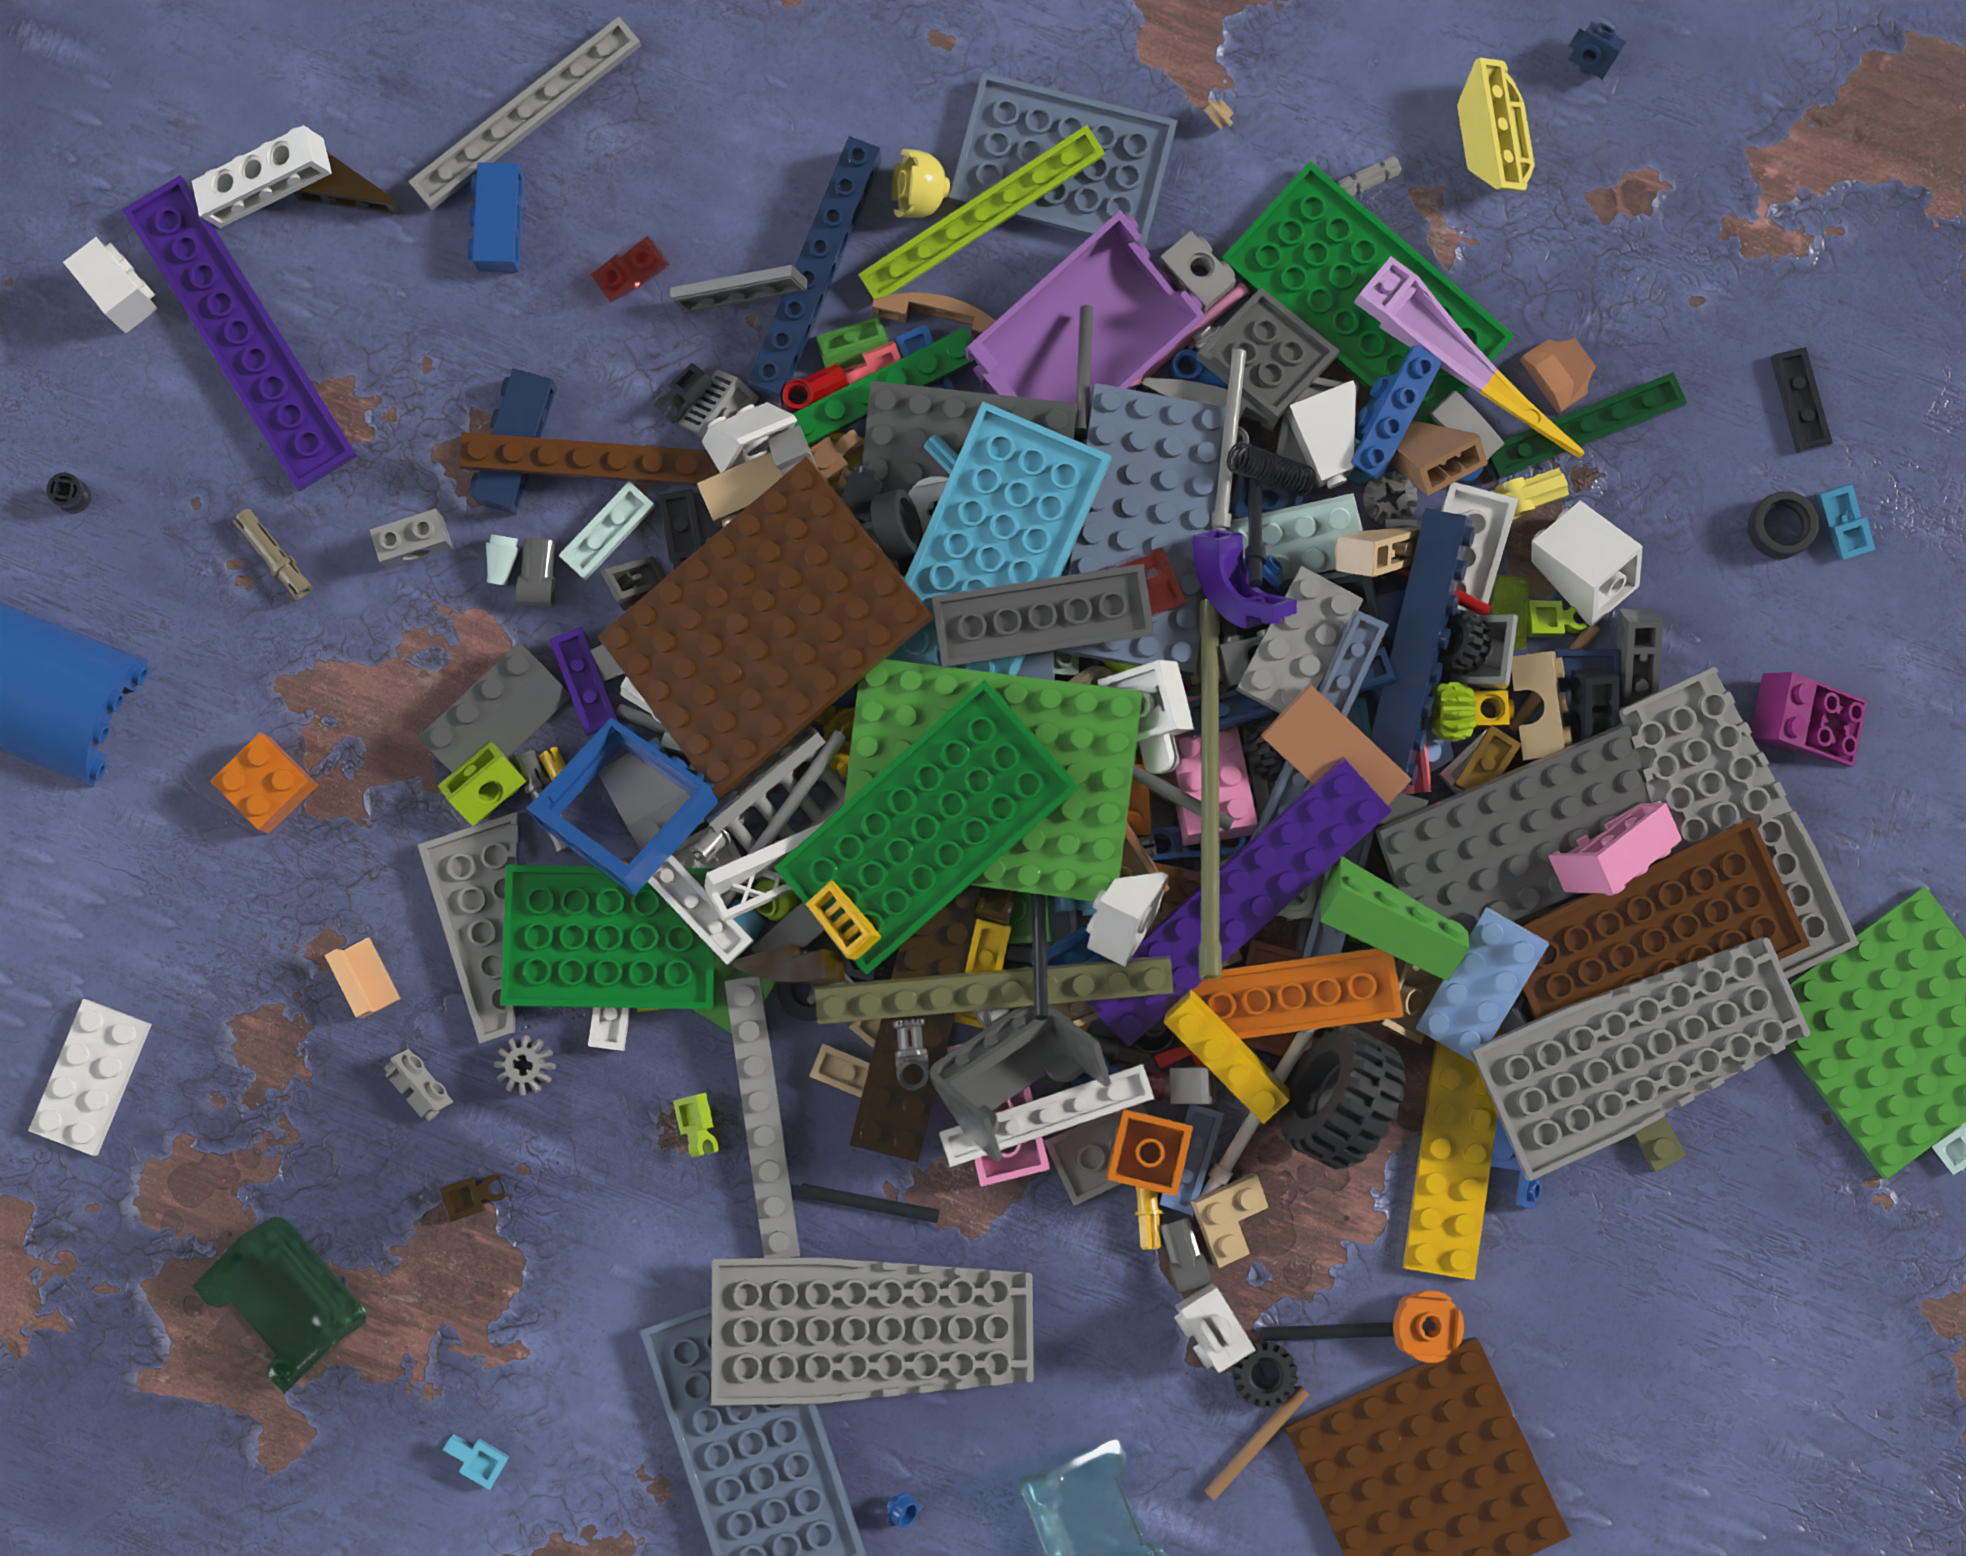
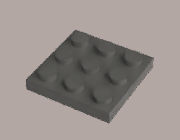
M1260 288L1198 352L1196 359L1229 385L1232 350H1246L1241 396L1275 423L1289 408V405L1293 404L1334 361L1340 350L1263 288Z

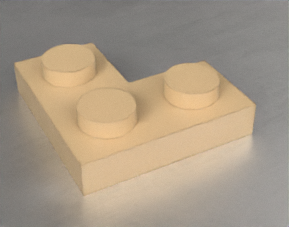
M1248 1174L1191 1201L1214 1266L1221 1268L1250 1254L1238 1221L1269 1208L1256 1174Z

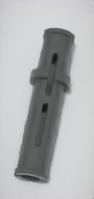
M531 750L518 755L514 760L523 778L526 780L525 793L526 795H531L534 801L551 783L549 777H545L535 750ZM547 832L555 854L570 849Z

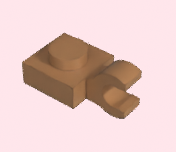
M853 429L842 436L835 444L828 436L810 448L819 471L829 481L842 472L844 466L849 467L844 457L859 449L863 444Z

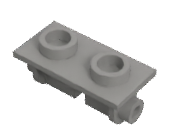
M410 1049L389 1059L390 1062L384 1067L387 1071L385 1076L401 1094L405 1093L410 1087L414 1092L406 1100L421 1119L425 1117L429 1122L440 1113L439 1110L453 1103L452 1099L447 1095L445 1087L431 1076L424 1067L423 1061L413 1054Z

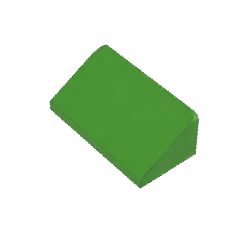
M880 317L815 336L825 368L836 363L842 369L855 364L865 363L861 353L888 343Z

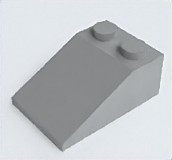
M657 736L652 739L659 745L661 744ZM630 752L603 767L598 773L641 851L691 797L689 793ZM705 818L688 837L709 826Z

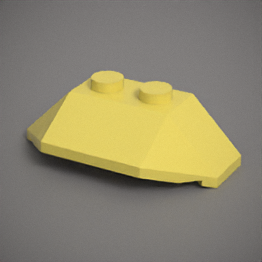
M1480 57L1474 62L1457 104L1467 169L1496 190L1523 192L1527 188V182L1535 166L1524 101L1515 82L1507 73L1508 68L1505 62Z

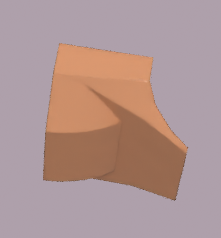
M1576 338L1562 341L1547 339L1523 355L1519 360L1558 415L1588 394V383L1596 368Z

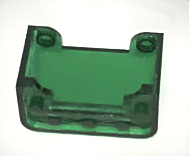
M272 1217L241 1235L192 1285L202 1300L210 1306L222 1308L232 1303L271 1348L276 1356L268 1363V1374L271 1381L277 1385L283 1394L294 1388L366 1322V1313L362 1305L296 1228L282 1217Z

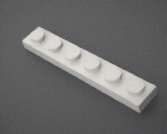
M1143 1064L1109 1075L1111 1085L1108 1087H1104L1097 1080L995 1113L999 1121V1127L995 1132V1136L1000 1150L1154 1099ZM960 1126L939 1132L950 1167L988 1155L964 1134Z

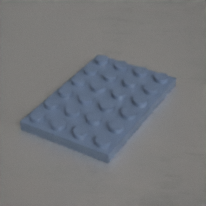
M982 72L952 183L949 202L965 205L1088 125L1104 150L1105 156L1011 218L1090 237L1116 212L1121 210L1122 213L1127 212L1138 224L1137 231L1142 236L1138 242L1145 247L1178 120Z

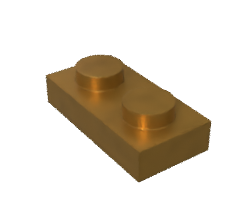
M1490 726L1453 785L1465 791L1502 775L1521 746V743L1496 727Z

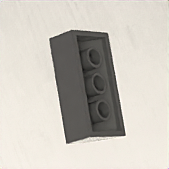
M519 641L417 738L452 773L490 741L509 758L571 699V695Z

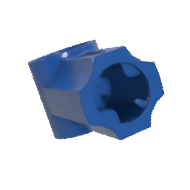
M1191 349L1178 352L1168 370L1169 379L1203 383L1228 389L1229 386L1196 359L1198 352ZM1178 364H1189L1194 373L1190 375L1183 374L1179 370Z

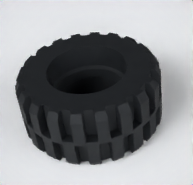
M1346 1025L1323 1032V1036L1317 1037L1311 1043L1310 1049L1305 1050L1301 1055L1299 1064L1291 1072L1290 1082L1286 1084L1290 1089L1289 1101L1280 1109L1282 1115L1279 1117L1282 1135L1291 1148L1333 1169L1353 1167L1355 1164L1366 1160L1367 1154L1373 1153L1379 1147L1378 1143L1387 1136L1390 1131V1124L1393 1120L1395 1121L1399 1111L1397 1108L1404 1096L1402 1087L1406 1083V1076L1403 1072L1405 1070L1404 1064L1393 1047L1353 1026Z

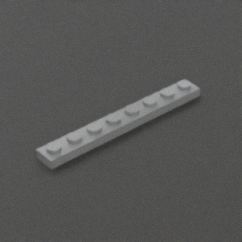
M618 16L408 182L427 206L434 210L471 180L472 174H477V162H495L640 48V40Z
M753 976L726 980L725 988L764 1258L800 1256L761 978Z

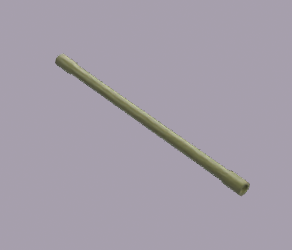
M1204 599L1199 602V631L1201 634V944L1199 947V977L1206 980H1215L1221 978V944L1219 942L1220 613L1208 599Z

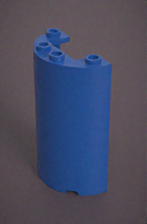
M0 602V750L94 787L95 782L103 777L107 766L105 762L107 755L96 750L99 744H103L108 737L110 730L108 723L113 712H117L122 705L124 699L122 691L124 687L135 692L137 686L143 684L148 674L147 664L149 660Z

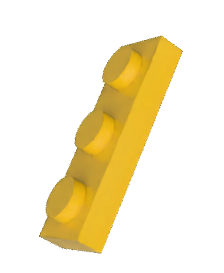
M977 918L965 973L1002 970L1012 925L1005 926ZM973 1011L955 1013L954 1022L983 1028Z

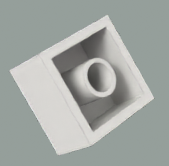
M95 237L63 262L103 313L125 333L129 332L158 309L151 300L155 296L153 291L134 272L135 269L111 243L105 246Z

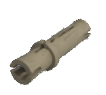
M245 509L237 514L236 518L233 519V524L243 533L249 543L270 567L271 575L275 579H279L286 586L295 600L306 597L310 590L313 589V586L296 567L297 562L292 556H288L280 548L279 544L263 527L251 509Z

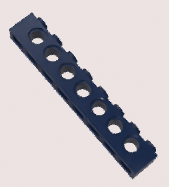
M848 136L795 265V268L807 279V290L782 296L748 378L749 388L758 396L781 405L783 403V388L793 379L881 165L880 147Z

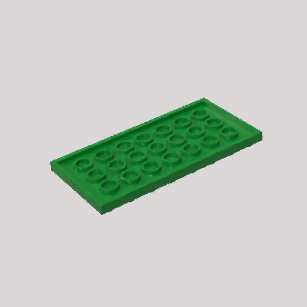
M1311 161L1221 258V261H1225L1232 268L1235 275L1253 291L1257 292L1260 288H1263L1340 350L1334 360L1368 390H1371L1373 384L1379 378L1397 374L1411 349L1379 327L1380 321L1354 303L1361 291L1390 257H1393L1419 276L1450 317L1491 363L1515 336ZM1439 368L1412 420L1436 425V422L1429 413L1452 391H1457L1462 396L1469 386L1442 368Z
M984 679L782 859L774 869L805 905L830 881H834L880 934L881 939L860 958L852 959L864 974L867 975L1075 793L1080 786L987 679ZM836 898L830 899L821 909L824 912L837 901ZM841 909L831 920L835 922L846 911ZM851 920L841 929L842 933L844 934L855 923ZM860 932L850 942L853 943L860 935H862V932Z

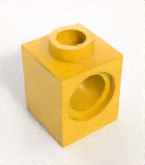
M1508 690L1473 691L1474 699L1477 701L1476 711L1478 713L1475 718L1476 726L1473 730L1487 729L1490 726L1503 729L1510 725L1509 720L1514 718L1513 699H1508ZM1482 702H1490L1494 705L1496 709L1494 718H1487L1481 713L1480 707Z

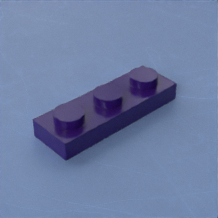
M580 627L549 639L585 734L590 736L597 733L611 717L619 722L590 651L591 647L584 629Z

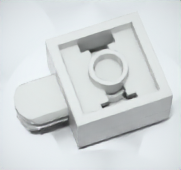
M1157 660L1097 680L1098 686L1143 691L1136 748L1140 747L1144 766L1148 772L1165 774L1174 771L1179 765V757L1173 736L1194 730L1178 663L1176 661Z
M1208 1284L1175 1305L1179 1314L1174 1316L1183 1333L1188 1338L1193 1335L1198 1342L1193 1349L1207 1369L1213 1367L1220 1373L1255 1351V1348L1218 1288L1213 1284Z

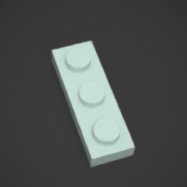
M629 481L558 556L586 581L655 508L654 503Z

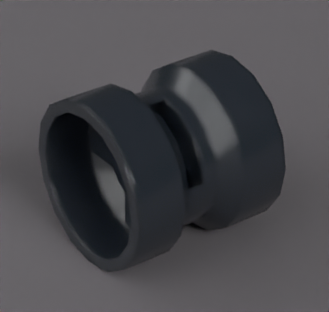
M67 472L58 473L47 484L46 493L48 498L64 511L79 513L84 511L90 504V488L73 474Z

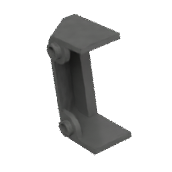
M1049 1004V1018L1047 1020L1040 1021L1034 1019V1005L1018 1007L937 1061L930 1069V1076L935 1089L964 1134L996 1162H999L1003 1157L995 1136V1132L999 1127V1121L993 1110L1046 1074L1055 1081L1069 1082L1086 1072L1104 1087L1111 1085L1099 1041Z

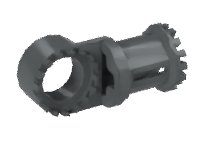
M924 1019L892 1022L893 1028L897 1029L898 1051L895 1052L898 1081L903 1088L909 1091L920 1090L929 1080L927 1049L923 1048L921 1028L925 1025ZM909 1030L911 1031V1037H912V1046H911V1047L909 1046V1042H908V1031H909ZM911 1064L920 1066L924 1073L922 1081L916 1085H910L903 1079L904 1069Z

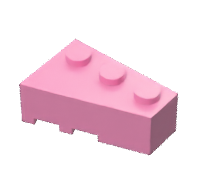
M1641 803L1605 823V832L1591 840L1588 835H1584L1576 840L1579 846L1568 853L1556 851L1548 857L1564 892L1605 893V895L1611 896L1623 891L1625 884L1632 878L1646 873L1648 866L1655 860L1669 855L1670 849L1680 842L1682 838L1666 803Z

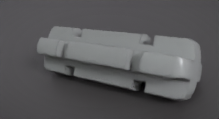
M1391 156L1383 160L1381 165L1376 163L1354 173L1353 178L1348 176L1339 180L1338 185L1351 196H1354L1357 191L1363 192L1384 182L1386 177L1391 179L1399 175L1402 170L1401 165L1395 156Z

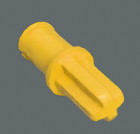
M1136 1187L1138 1212H1135V1216L1139 1217L1141 1248L1143 1250L1159 1249L1161 1247L1159 1215L1163 1214V1212L1159 1210L1158 1192Z

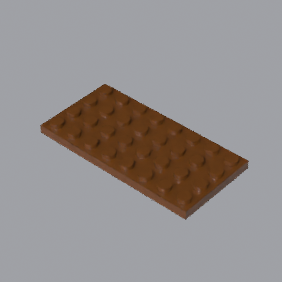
M1746 818L1653 862L1648 866L1646 873L1632 878L1625 884V889L1615 895L1607 896L1605 893H1587L1519 925L1549 942L1547 949L1521 991L1534 1020L1565 1006L1760 937L1770 939L1778 960L1811 945L1754 819Z

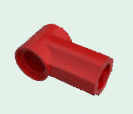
M836 363L804 379L789 381L783 388L784 410L793 414L849 386L842 368ZM795 393H802L807 397V400L798 405L792 403L789 398Z

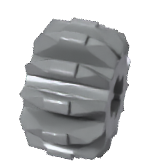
M524 1035L521 1040V1047L515 1038H511L509 1040L511 1052L505 1048L498 1050V1053L504 1056L506 1060L505 1062L496 1061L494 1067L505 1068V1072L499 1074L497 1080L503 1082L510 1078L506 1087L507 1091L513 1092L519 1085L520 1095L526 1096L529 1091V1084L532 1090L538 1093L541 1091L538 1079L545 1083L551 1082L552 1078L545 1074L544 1071L545 1069H555L556 1064L545 1063L544 1059L553 1055L551 1049L539 1053L544 1044L543 1040L537 1039L531 1046L530 1036ZM523 1056H526V1060L533 1064L532 1070H526L527 1075H524V1071L518 1069L517 1066L518 1061H524Z

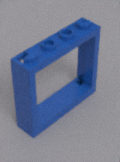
M611 717L526 809L540 827L635 896L719 801L712 791L714 785L710 782H705L706 779L703 774L698 773L695 776L689 772V767L677 756L669 758L665 755L664 749L654 740L649 739L646 742L640 738L641 734L631 724L623 726ZM622 747L691 795L629 865L625 864L560 816L564 809Z

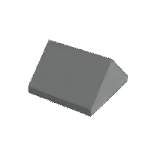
M1480 615L1479 617L1486 621L1485 625H1488L1491 629L1486 634L1492 636V642L1486 643V647L1491 648L1490 653H1483L1482 657L1486 661L1483 665L1476 663L1478 670L1475 672L1469 671L1467 675H1458L1451 672L1450 682L1467 684L1468 687L1505 690L1510 682L1518 616ZM1463 630L1455 638L1454 653L1462 645Z

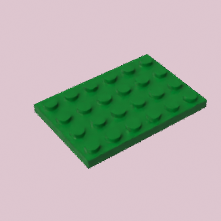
M506 865L501 1006L714 1010L715 952L648 881L634 896L595 866ZM717 868L685 869L705 889L706 874Z

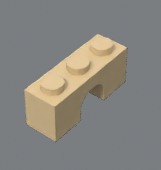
M1555 651L1513 656L1511 671L1514 691H1535L1542 697L1545 706L1544 713L1537 722L1519 726L1523 760L1543 758L1573 745L1571 726L1565 727L1563 713L1569 712L1568 697L1566 692H1560L1559 679L1564 678L1562 657L1556 658Z

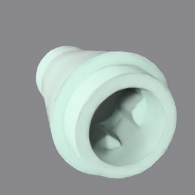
M490 535V542H486L487 583L507 586L508 578L520 550L517 547L518 539Z

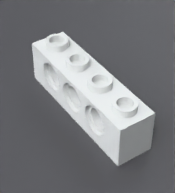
M303 125L291 129L287 134L273 141L263 143L259 148L245 155L235 157L231 162L217 169L207 171L203 176L193 180L192 185L199 216L222 228L332 174L324 139Z

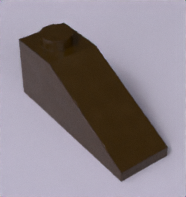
M328 151L327 156L332 174L294 192L301 201L395 215L399 214L400 209L393 197L330 155Z

